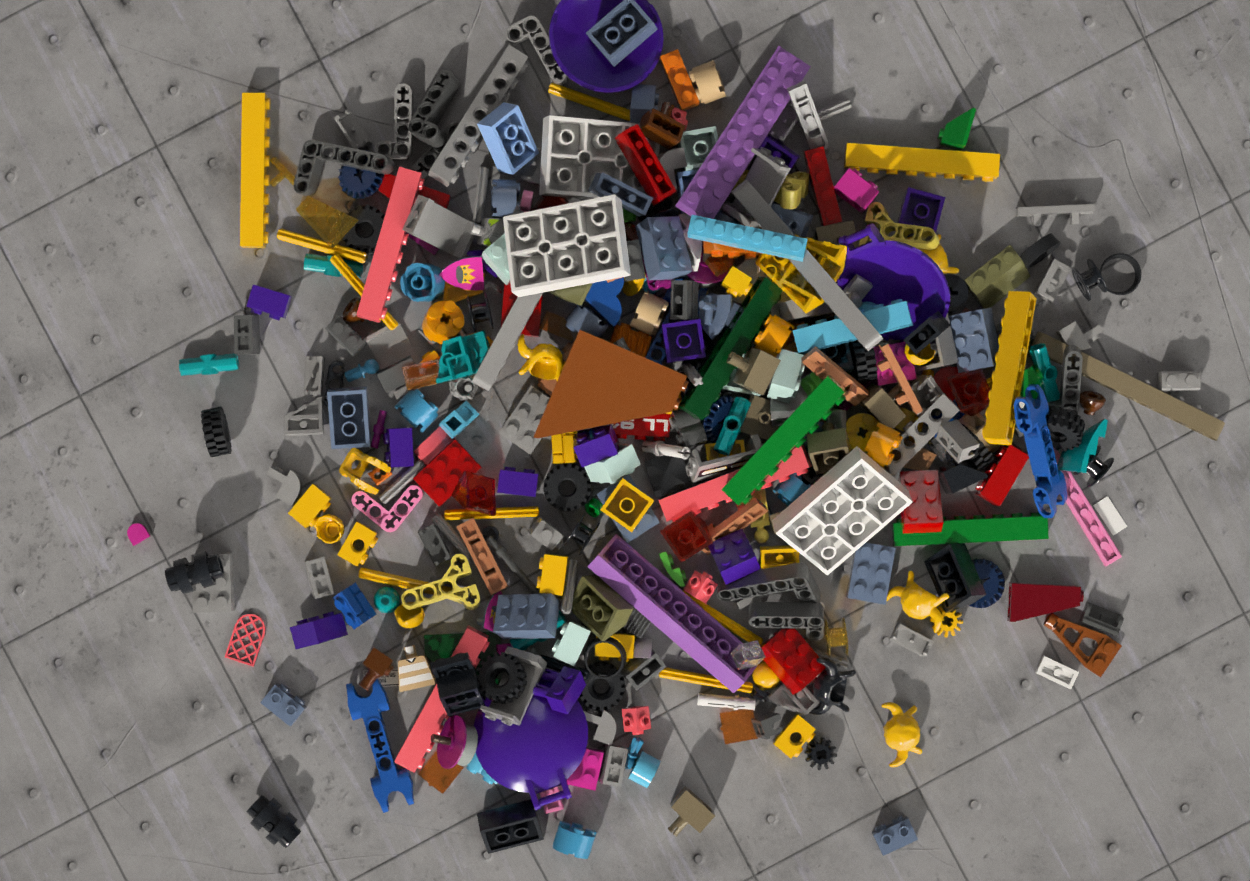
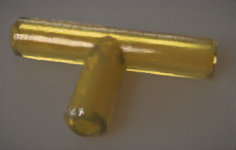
M276 157L271 158L270 162L279 173L269 181L270 185L275 187L284 178L294 185L295 176Z

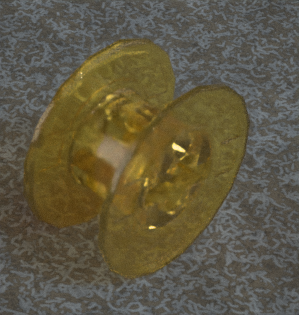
M842 617V627L828 628V622L824 619L828 657H831V647L844 646L845 654L848 655V638L844 617Z

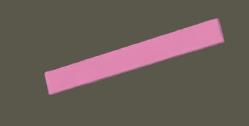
M1053 447L1056 462L1058 464L1060 454L1058 450H1055V448ZM1060 470L1065 476L1067 486L1066 504L1106 567L1122 556L1072 473Z

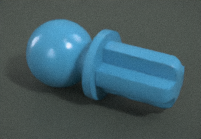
M369 359L364 363V366L361 367L359 363L357 367L346 371L344 374L348 382L361 377L366 378L365 373L375 374L379 370V364L376 360Z
M634 737L627 748L628 754L625 769L633 768L635 758L639 757V751L644 743L640 737Z

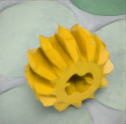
M938 606L942 618L946 616L951 618V621H949V625L942 624L936 634L940 635L944 630V637H948V631H950L952 636H955L953 629L961 630L957 623L963 624V620H957V618L961 617L962 614L960 612L954 614L956 610L945 613L943 608Z

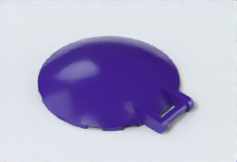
M561 0L551 18L549 42L553 57L564 74L584 88L603 93L624 91L645 80L659 61L664 41L659 15L654 6L647 0L634 1L654 22L658 30L615 67L590 40L586 32L623 0Z
M873 223L854 234L844 235L839 238V244L847 246L844 271L837 280V285L842 291L852 278L858 274L873 285L862 299V302H873L877 305L883 304L888 306L891 305L892 301L902 299L903 302L907 301L913 326L880 334L883 340L889 341V339L905 342L904 339L937 311L946 318L950 307L948 282L939 266L924 252L902 242L884 240ZM866 236H869L872 240L856 248L852 244Z
M542 677L539 681V684L551 687L553 684L552 682L544 681ZM533 694L520 726L512 724V726L506 725L500 719L490 720L485 717V713L479 708L474 722V727L478 734L475 753L481 766L492 779L511 790L529 793L535 810L563 798H572L567 779L582 762L588 742V724L578 700L573 705L569 714H564L551 710L547 698ZM486 697L484 700L485 706L489 707L491 701ZM562 785L563 791L538 799V793Z

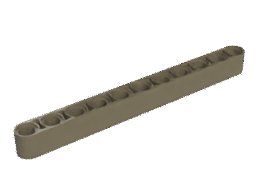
M1038 331L1031 346L1045 343L1050 360L1062 365L1063 352L1068 345ZM1081 352L1083 358L1082 376L1212 440H1218L1225 425L1223 421ZM1072 354V357H1070L1072 364H1074L1073 358L1076 354Z

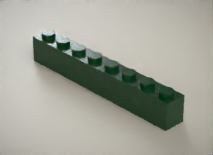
M766 277L757 278L699 371V374L703 377V384L694 386L692 383L678 407L695 419L703 420V418L709 415L713 402L719 399L721 389L729 383L731 373L734 369H737L734 365L727 363L729 354L735 352V354L742 357L750 349L751 341L761 331L762 323L770 316L772 307L780 301V294L783 290Z

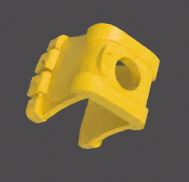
M352 448L340 466V474L349 477L350 481L358 488L376 495L379 490L362 480L361 476L369 463L387 473H390L391 467L376 457L364 454L357 448ZM358 460V466L352 469V463Z

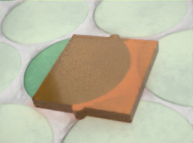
M739 709L720 713L722 724L720 729L723 731L725 744L758 739L751 719L754 718L753 710Z
M436 751L418 775L426 780L429 786H433L443 794L464 767L456 764L450 769L443 768L439 764Z

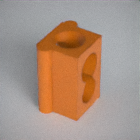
M378 467L368 473L377 486L392 475L390 471V473L386 472L385 475H381L380 479H376L375 474L381 472V469Z

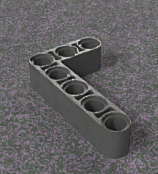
M308 140L302 148L293 187L296 193L312 197L317 191L324 162L385 175L390 174L394 170L395 164L391 158L379 153ZM316 146V151L312 153L313 148ZM333 150V155L329 157L330 152ZM348 154H351L350 159L347 161V160H346L347 155H348ZM368 157L367 163L364 164V159ZM385 160V165L381 168V163ZM312 165L311 171L308 172V167ZM307 183V188L303 191V187Z
M793 563L760 569L727 585L721 577L718 581L717 597L721 601L728 602L794 590L799 602L820 603L821 593L808 566L804 563Z

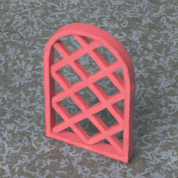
M246 614L237 620L225 658L254 667L263 638L265 637L266 627L261 617L255 614ZM248 616L251 622L244 624L242 618ZM260 620L263 626L257 629L254 622ZM241 622L242 626L237 628L238 623ZM252 624L255 630L249 633L246 626ZM244 628L246 635L240 637L238 630ZM263 629L262 637L259 633V630ZM257 632L259 639L253 641L250 635ZM236 633L238 639L232 641L234 634ZM248 636L251 643L244 645L242 639ZM240 641L242 647L236 650L233 643ZM260 641L257 649L254 643ZM252 645L255 651L249 654L246 647ZM230 646H232L234 651L228 654ZM244 649L246 656L240 658L237 652ZM235 653L238 659L230 657V655ZM256 653L254 661H252L250 656ZM248 657L250 663L242 660Z

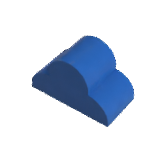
M624 277L609 283L606 280L593 283L585 298V301L613 328L618 325L622 315L621 304L617 297L623 290Z

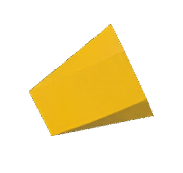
M807 237L806 249L830 277L837 282L844 271L847 246L817 241ZM760 254L755 264L805 313L824 303V300L789 259Z

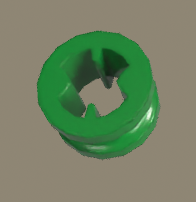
M592 498L585 505V510L590 516L596 518L602 513L600 509L603 504L598 499Z

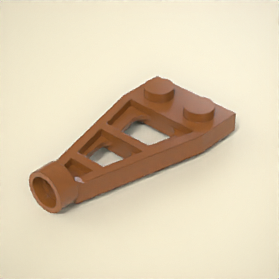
M1050 613L1043 623L1085 668L1099 677H1102L1122 645L1109 636L1058 618L1054 613ZM1067 628H1072L1079 632V636L1074 643H1071L1064 637V632ZM1083 638H1091L1098 643L1091 656H1086L1079 647Z

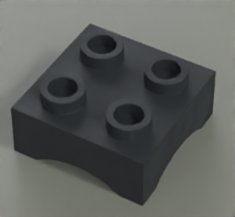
M663 455L644 461L655 498L692 487L690 477L686 473L684 459Z

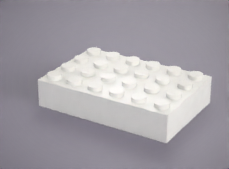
M551 115L544 117L539 195L575 197L580 199L599 198V196L588 190L595 174L601 172L646 194L614 139L621 132L638 123ZM646 137L657 156L660 144Z
M615 194L503 217L511 292L518 297L631 276L622 201Z
M855 447L776 516L772 523L775 533L828 575L913 501L906 487L859 447Z

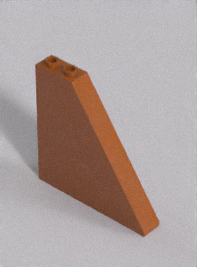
M579 330L533 437L538 439L672 412L673 409L677 410L681 401L678 396L681 391L685 392L689 381L686 380L687 376Z

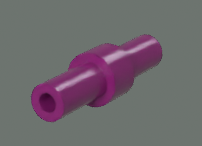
M379 411L377 423L373 427L372 432H374L370 447L378 449L381 434L385 430L384 423L387 411Z

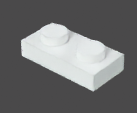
M1044 655L1035 672L1068 689H1072L1079 672Z

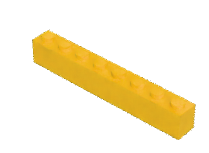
M242 93L240 246L242 248H266V243H269V232H266V224H269V213H266V205H269L270 198L269 194H266V186L270 185V176L267 175V167H270V156L267 155V148H270V136H267V129H270V117H267V110L271 108V100L267 98L266 93Z
M847 143L845 145L844 168H850L851 170L855 168L859 172L860 169L867 170V173L878 174L879 171H886L888 175H898V172H905L906 176H917V173L925 174L924 177L928 178L944 175L945 179H955V176L963 177V180L969 181L974 180V178H982L984 182H993V179L999 177L1000 154Z
M1009 291L1008 298L1004 302L1005 315L1001 319L1002 332L998 337L999 350L995 355L996 367L992 372L993 384L992 389L989 390L990 402L985 412L987 418L986 425L982 429L983 438L989 444L1012 445L1016 422L1014 402L1018 396L1020 397L1037 299L1031 292Z

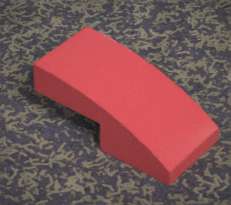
M439 426L413 452L427 466L454 439H451Z

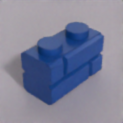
M356 582L333 597L336 608L341 610L345 616L346 623L352 626L353 629H356L376 615V612Z

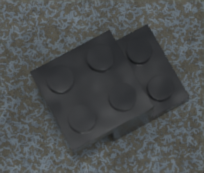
M468 652L458 653L449 658H440L430 662L431 670L436 678L439 699L448 716L478 709L481 705L485 706V701L479 688L476 669Z

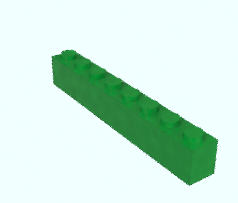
M827 376L721 490L738 506L742 503L746 505L753 498L751 495L755 489L759 491L766 484L764 480L768 475L772 477L780 469L778 465L782 461L785 463L793 455L791 451L795 447H801L806 441L804 437L808 433L813 434L819 427L817 423L822 418L826 420L833 411L830 409L835 404L839 406L845 400L844 394L847 391L831 376Z
M1039 512L1030 513L1031 516L1023 517V513H1012L1011 517L1004 518V514H992V518H985V515H973V519H966L965 516H954V520H946V517H943L941 532L905 534L902 531L901 519H896V523H892L893 546L1049 539L1048 518H1043Z

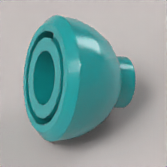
M382 587L376 591L373 602L378 611L392 613L400 604V596L394 588Z

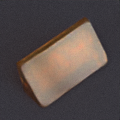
M440 359L402 367L407 390L437 384L436 378L439 373Z

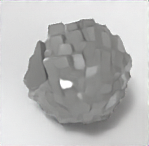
M474 375L451 380L449 382L451 394L459 398V400H472L478 388V385L472 383Z

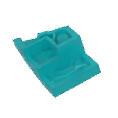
M485 331L443 341L442 355L439 360V373L436 378L437 384L477 373L490 349Z
M1103 419L1083 432L1082 442L1079 444V447H1074L1072 450L1068 448L1067 451H1063L1057 464L1058 470L1086 473L1089 455H1096L1099 437L1105 438L1108 420Z

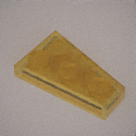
M307 196L296 208V211L331 248H334L358 221V219L310 196Z

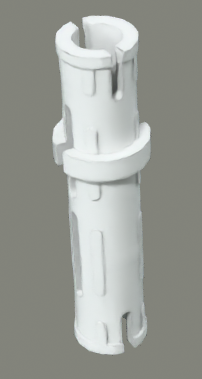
M645 440L642 445L648 446V448L642 447L643 452L653 453L656 456L666 455L682 459H688L690 454L684 453L690 452L688 447L669 445L663 441L652 442Z
M698 693L697 705L734 708V710H755L756 698L739 697V695L724 696Z

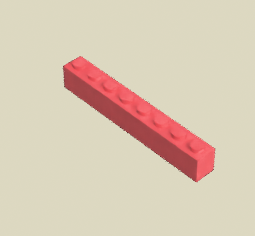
M403 167L398 169L357 310V317L380 323L381 319L386 317L387 308H385L387 300L390 301L393 292L390 289L391 283L397 279L398 271L395 269L397 263L401 264L403 253L401 252L402 245L407 244L409 236L402 229L417 199L418 190H422L425 179H422V173Z
M804 445L794 448L791 451L793 455L785 463L782 461L778 465L780 469L772 477L768 475L764 480L766 484L761 488L762 490L773 486L772 482L779 479L781 483L791 479L789 476L791 474L797 473L799 476L808 472L807 468L812 467ZM739 470L660 499L659 503L666 521L672 520L673 523L684 520L683 516L690 513L692 517L702 513V508L708 507V510L718 507V502L725 500L726 503L733 501L721 489Z
M468 625L452 656L468 652L476 669L481 660L478 658L480 652H485L490 643L487 641L488 635ZM437 683L394 761L415 773L417 768H422L426 760L423 758L426 751L430 753L435 742L431 741V735H440L444 727L441 723L444 718L448 719L450 717L447 715L439 699Z

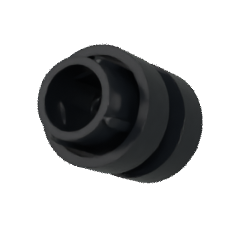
M206 551L195 554L194 561L188 562L186 558L173 561V567L165 570L166 581L171 592L181 590L183 594L196 591V584L201 583L203 588L216 585V579L225 575L220 556L218 554L209 556Z
M261 795L246 811L253 818L250 824L258 831L263 827L269 833L265 838L271 844L275 845L279 842L283 847L287 848L301 833L300 829L295 825L298 819L290 812L286 815L282 814L279 811L282 805L275 798L269 801L265 796Z

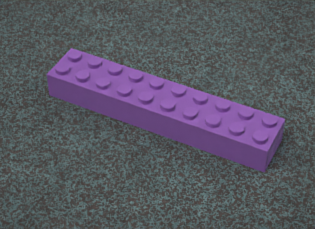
M777 47L675 207L689 216L697 215L714 219L755 155L751 151L752 148L760 147L789 102L790 96L787 88L800 83L811 66L782 47Z
M617 534L613 536L589 564L588 568L732 693H735L746 682L762 660Z

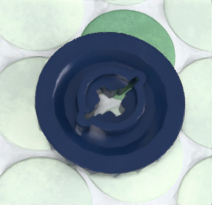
M368 157L364 159V164L367 163ZM342 166L341 169H338L340 172L338 176L340 180L339 185L342 191L355 199H364L373 195L379 189L384 178V174L361 170L364 173L361 174L362 177L360 178L357 176L359 169Z
M728 395L721 396L710 407L711 411L704 418L703 428L709 442H717L724 425V420L728 416L735 398ZM730 423L727 427L733 430L737 424Z
M976 558L972 561L980 580H986L983 583V587L987 595L968 606L986 608L995 604L1001 598L1005 588V579L1000 568L992 561Z

